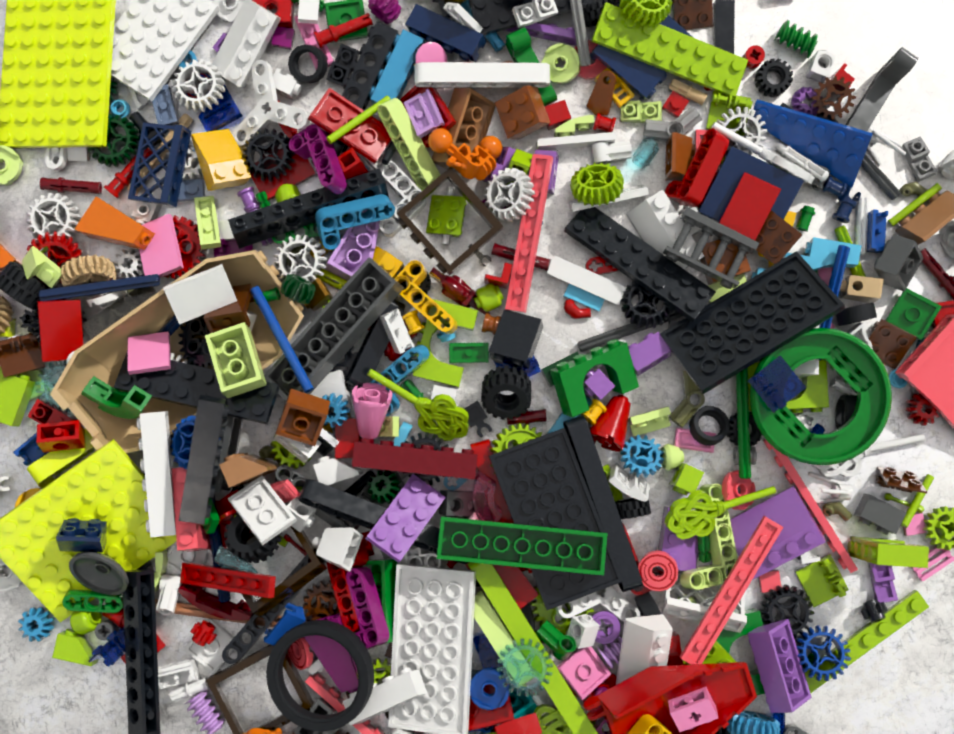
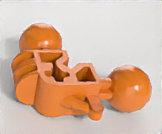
M444 128L433 130L428 137V144L432 151L438 154L446 152L451 157L447 160L446 165L453 167L467 179L484 180L496 169L495 159L501 155L503 150L501 141L495 136H486L481 139L479 145L474 148L472 153L470 147L465 143L457 148L453 144L452 135Z

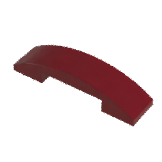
M183 583L178 588V592L188 602L210 615L236 621L249 620L254 615L243 599L237 604L231 601L221 603L218 596L205 592L206 587Z

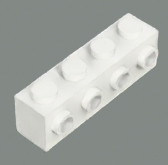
M410 668L400 671L399 676L395 678L394 676H389L382 679V684L377 685V683H374L372 694L366 706L354 720L349 722L350 725L363 723L427 694L420 671H411ZM357 691L349 694L350 698L343 701L345 709L352 704Z

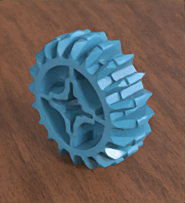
M743 710L739 715L735 714L728 721L729 725L726 727L728 733L780 734V722L775 718Z

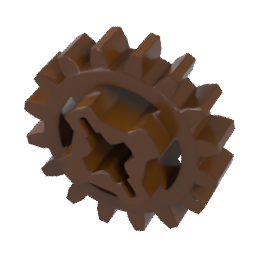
M833 76L832 81L826 77V83L819 82L820 88L813 90L817 95L811 97V99L816 100V103L812 106L819 107L817 114L822 111L824 112L823 118H826L828 114L831 119H834L836 114L839 118H842L843 111L849 113L848 106L854 107L851 100L856 99V96L851 95V93L855 91V88H849L850 81L843 83L844 77L837 81V76ZM833 84L841 85L844 87V90H836ZM826 87L827 93L824 98L820 99L821 92ZM832 92L840 95L836 99V103L833 101L825 102V100L831 97ZM847 97L845 105L841 107L842 99ZM829 104L833 107L834 111H828L823 106Z
M320 581V586L312 584L313 590H306L308 596H304L303 601L307 603L303 604V609H308L306 616L312 615L311 621L340 613L338 605L335 610L333 608V605L337 602L331 581H328L327 585ZM316 596V601L311 605L313 597ZM321 599L328 602V606L324 603L321 604Z

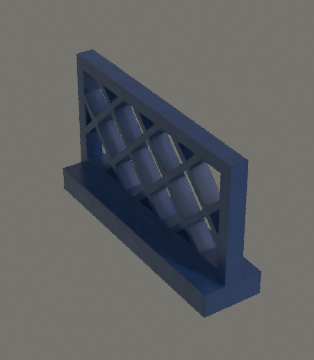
M143 122L128 195L129 200L177 207L192 131L183 125L175 124V126ZM149 128L155 129L157 135L149 140L147 137ZM169 131H174L173 138L167 142L163 136ZM161 138L164 145L156 151L152 144ZM150 147L153 154L145 159L143 156L144 150ZM168 149L170 152L169 157L163 161L160 154ZM157 157L161 164L152 169L149 163ZM146 166L149 173L142 178L140 170ZM164 168L166 171L165 177L159 180L156 173ZM153 176L157 183L149 189L145 182ZM142 185L146 192L141 196H135L137 188ZM160 187L162 190L161 198L156 199L152 192Z

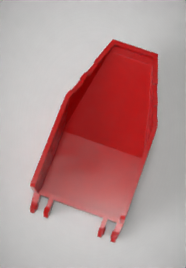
M745 662L651 666L601 694L589 697L583 706L588 710L587 716L590 720H597V718L604 716L611 734H628L636 722L645 714L652 715L665 725L672 734H715L721 727L725 729L729 725L728 721L735 714L739 715L757 698V694L747 663ZM707 687L716 705L718 719L696 726L691 730L679 732L670 714L668 700Z

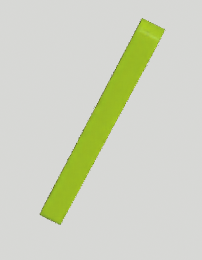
M467 563L471 571H476L475 577L572 733L598 734L492 564Z

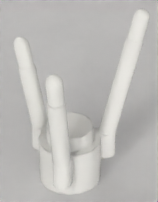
M873 124L870 126L867 132L873 134L867 149L878 166L882 163L870 143L875 145L880 139L897 152L906 155L900 143L881 132Z
M812 472L808 473L809 476L835 484L832 489H821L822 493L832 494V497L835 498L815 500L817 504L828 502L842 503L843 500L851 499V485H846L844 481L834 480Z

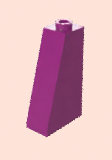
M340 613L316 619L328 620L343 625ZM318 635L304 637L340 692H356L358 690V671L349 652L341 644L328 637Z

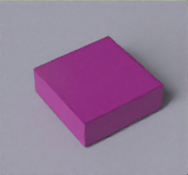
M277 26L273 34L272 46L292 50L295 30Z

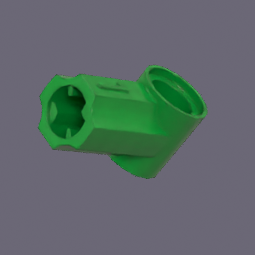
M548 620L536 632V635L552 649L554 657L558 660H566L576 648V642L573 637L563 635Z

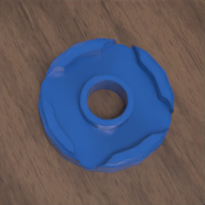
M484 668L476 672L472 677L470 696L473 703L479 708L493 710L502 707L508 700L510 684L506 675L500 670ZM488 684L493 685L495 692L492 694L486 693L484 686Z

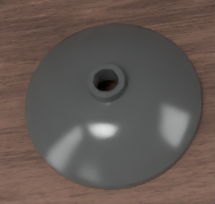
M91 551L75 554L69 562V569L74 578L94 592L106 595H119L128 587L129 579L123 567L105 554Z

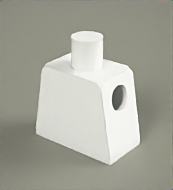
M351 527L326 528L322 538L315 537L313 539L312 547L317 549L316 555L324 561L350 572L363 535Z

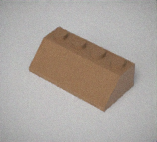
M454 88L448 109L456 124L448 131L452 135L453 144L457 148L465 143L470 147L472 153L474 148L479 145L481 139L486 137L496 105L471 88ZM434 152L432 160L435 164L448 169L449 166L446 165V162L451 156L446 152L439 154Z
M248 453L230 455L224 458V463L219 464L229 488L247 484L260 476L276 471L280 467L278 463L263 459L255 454L248 455Z

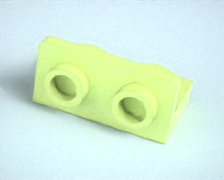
M664 407L629 417L628 422L632 435L637 436L671 426L668 417L671 414L670 408Z

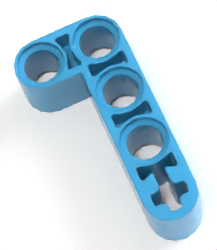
M380 194L320 208L315 214L319 238L326 249L333 250L340 244L339 230L388 219L394 215L395 207L387 195Z
M418 345L407 350L380 374L386 378L389 375L392 382L398 385L428 360L430 355L428 348L424 345ZM417 354H419V356L417 357V359H415V360L412 359V358L415 357ZM401 363L405 365L406 371L401 368ZM374 379L370 382V383L380 384L379 382H377V381L374 380ZM393 392L390 410L388 409L386 417L396 412L400 406L399 400Z

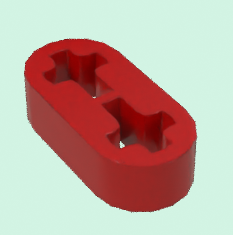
M599 256L590 258L585 264V269L598 275L618 271L612 265L605 266V263L608 262ZM592 262H595L596 265L602 264V267H598L596 272L592 268L589 269Z

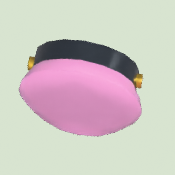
M424 42L415 49L413 62L414 65L420 62H447V55L438 43Z

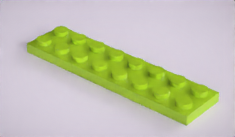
M607 2L604 3L591 42L726 96L732 95V98L736 96L748 63L747 59L661 24L650 27L645 24L641 27L639 22L634 24L632 18L628 19V14L622 13V8Z

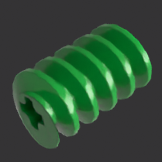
M787 19L781 25L774 41L778 37L780 38V45L787 41L786 48L793 44L794 52L801 48L800 55L807 51V58L809 59L818 43V34L815 33L810 37V30L803 34L804 27L801 26L796 30V23L789 27L790 20Z

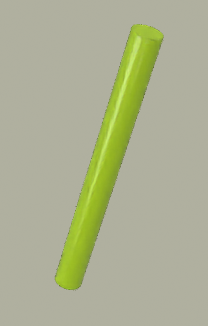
M387 95L327 136V141L332 144L375 114L378 106L391 100V98Z

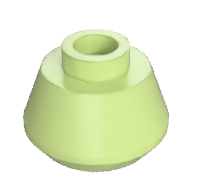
M665 444L661 448L664 452L661 456L664 458L662 467L667 471L679 467L681 462H684V453L682 450L680 451L679 447Z

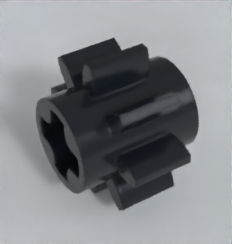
M24 310L25 314L23 317H19L23 323L21 327L28 328V332L32 333L34 329L30 327V324L37 322L32 321L31 316L38 315L33 310L32 313L29 310Z
M876 598L863 603L864 608L861 610L864 620L870 619L871 623H876L886 618L884 613H887L888 609L885 602L880 603Z

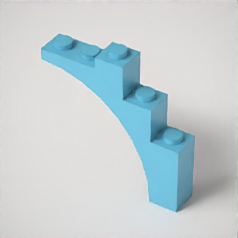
M813 237L805 246L804 253L807 256L801 255V257L814 271L834 266L838 246L845 245L850 247L846 267L854 268L859 263L862 245ZM787 253L782 260L793 253ZM758 267L756 269V272H752L751 278L755 277L756 275L760 274L766 269Z

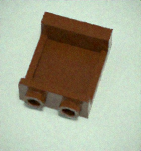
M251 283L232 286L237 302L204 315V320L210 334L243 322L250 327L251 322L247 315L249 303L255 302L250 292L252 289Z

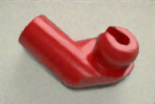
M571 299L564 302V310L571 318L591 317L590 308L579 309Z

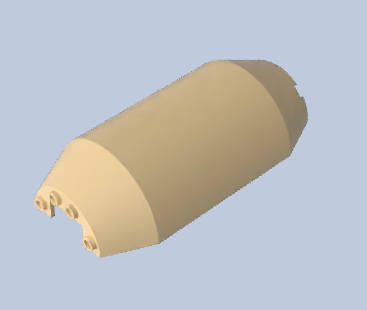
M251 250L207 258L171 283L173 284L222 264L231 287L251 283L252 288L259 286L262 292L274 289L275 287L279 289L280 300L271 301L268 304L288 341L291 340L304 317L302 313L304 308L301 303L290 300V298L285 297L281 293L282 282L277 277L280 273L273 264L271 266L268 265L266 262L268 259L261 250L259 252ZM164 289L75 350L50 393L64 411L69 408L93 438L90 443L96 450L112 439L118 443L125 453L140 450L139 438H142L141 430L137 428V418L124 419L108 414L99 409L97 403L81 393L93 376L114 388L128 350V337L157 333L175 315ZM252 302L249 303L248 310L256 314L257 317L251 334L262 370L278 360L283 351L258 305ZM179 327L170 336V353L175 354V359L178 355H182L180 362H183L187 359H183L185 353L179 351L183 347V345L178 344V342L182 341V337L178 335L183 333V330ZM195 335V336H194V338L206 339L205 336H201V335ZM151 398L141 413L168 411L170 435H172V430L177 429L176 424L181 423V419L191 415L196 416L197 408Z

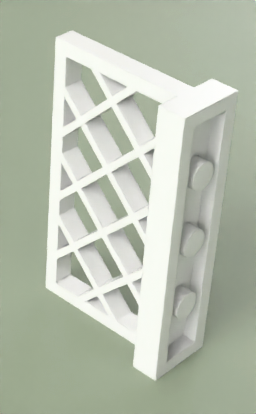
M678 570V577H679V578H680V575L682 574V572H684V571H679V570ZM680 583L674 584L672 588L665 590L661 614L700 623L710 606L708 603L714 600L717 595L710 587L700 590L689 589L691 593L685 595L680 589L682 586ZM705 590L711 597L705 600L699 592ZM675 591L681 599L671 598L670 593ZM745 593L736 606L739 614L732 613L723 629L741 633L747 623ZM695 596L701 603H692L688 598Z

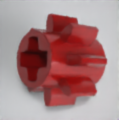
M205 620L202 623H195L190 631L194 634L192 640L200 646H205L206 643L210 645L217 636L214 633L216 627Z

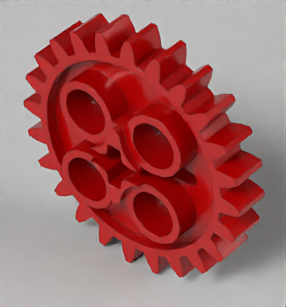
M174 215L173 222L175 231H179L177 240L184 268L164 277L169 279L171 276L172 279L176 280L177 276L181 277L194 268L197 263H201L200 257H206L202 251L207 249L201 250L198 225H193L194 221L190 219L187 221V218L183 216L179 219L178 216ZM191 243L190 251L186 252V246Z

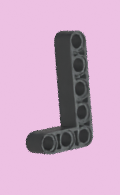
M902 46L878 71L845 125L868 131L895 85L911 71L919 57Z
M287 465L278 467L275 472V482L283 481L280 479V476L286 475L289 477L287 480L295 488L298 486L303 487L305 480H307ZM366 484L357 497L378 504V500L374 501L371 499V495L367 492L371 486ZM318 509L315 512V515L334 528L351 527L357 530L360 526L355 523L352 526H346L344 522L347 520Z

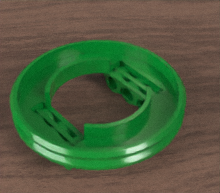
M813 328L761 359L753 374L750 387L751 411L763 437L785 456L812 465L838 464L863 453L882 433L891 410V384L885 366L878 355L859 338L844 331L830 328ZM814 359H824L831 365L830 368L835 370L845 380L844 383L857 393L856 407L850 419L839 429L824 434L811 433L782 402L784 401L785 384L791 373L801 364Z

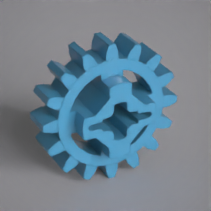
M637 435L635 439L630 437L620 452L623 455L620 459L621 462H626L624 469L629 467V473L637 472V477L641 473L645 478L648 477L649 473L654 475L656 470L659 471L664 461V458L661 457L664 452L658 450L661 445H655L654 438L649 441L647 435L643 439H641L640 435Z

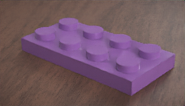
M412 474L365 539L399 563L446 497Z

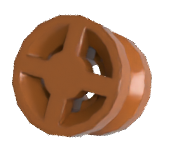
M486 313L481 332L486 333L489 331L495 335L501 316L493 317Z

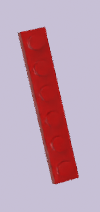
M185 562L182 563L180 583L264 598H274L276 576Z

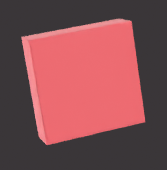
M771 570L758 577L761 593L769 592L770 589L777 591L776 586H781L779 570Z

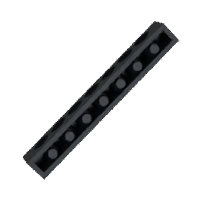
M378 21L374 27L371 26L368 32L369 39L366 44L362 45L359 53L361 56L358 61L354 62L351 69L353 73L350 79H346L343 86L345 90L342 96L349 100L351 95H358L359 98L356 101H349L364 111L371 99L369 97L373 86H377L379 72L381 69H385L387 55L389 52H393L395 48L394 41L399 34L398 30ZM376 43L383 44L380 49L374 48ZM368 60L375 61L374 65L367 66L365 64ZM361 77L367 78V81L363 84L357 82ZM340 140L333 142L337 157L346 152L348 148L346 144Z
M380 168L346 179L347 185L341 194H334L323 187L229 219L231 231L239 249L316 223L315 214L320 208L380 194L389 197L386 182Z
M154 569L128 570L125 572L128 576L129 584L123 592L128 734H160Z

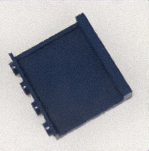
M669 15L664 21L659 23L691 36ZM599 44L590 53L592 60H600L641 96L639 98L640 101L645 98L650 99L656 92L655 86L658 83H663L668 76L664 70Z
M730 146L707 195L697 210L702 215L720 222L744 172L781 188L771 210L784 220L804 181Z

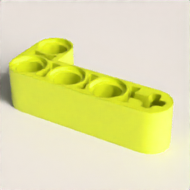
M85 429V448L49 452L28 466L27 471L41 489L56 479V475L96 450L90 443L93 437Z

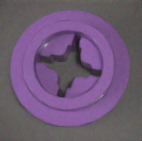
M812 87L800 88L792 97V108L795 111L815 116L819 107H813L812 105L816 103V100L811 102L810 106L802 102L806 97L810 100L817 93L813 91Z
M601 611L591 616L600 626L601 619L605 624L610 625L607 628V635L603 630H598L596 642L608 644L616 640L620 633V623L614 614L608 611Z

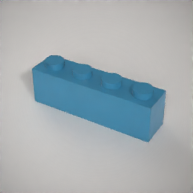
M404 29L401 35L398 34L394 41L395 48L393 52L388 53L386 58L387 65L385 69H381L377 78L379 82L376 87L373 86L369 97L371 98L372 105L387 95L391 99L398 98L400 100L414 71L413 53L420 44L425 42L424 38Z

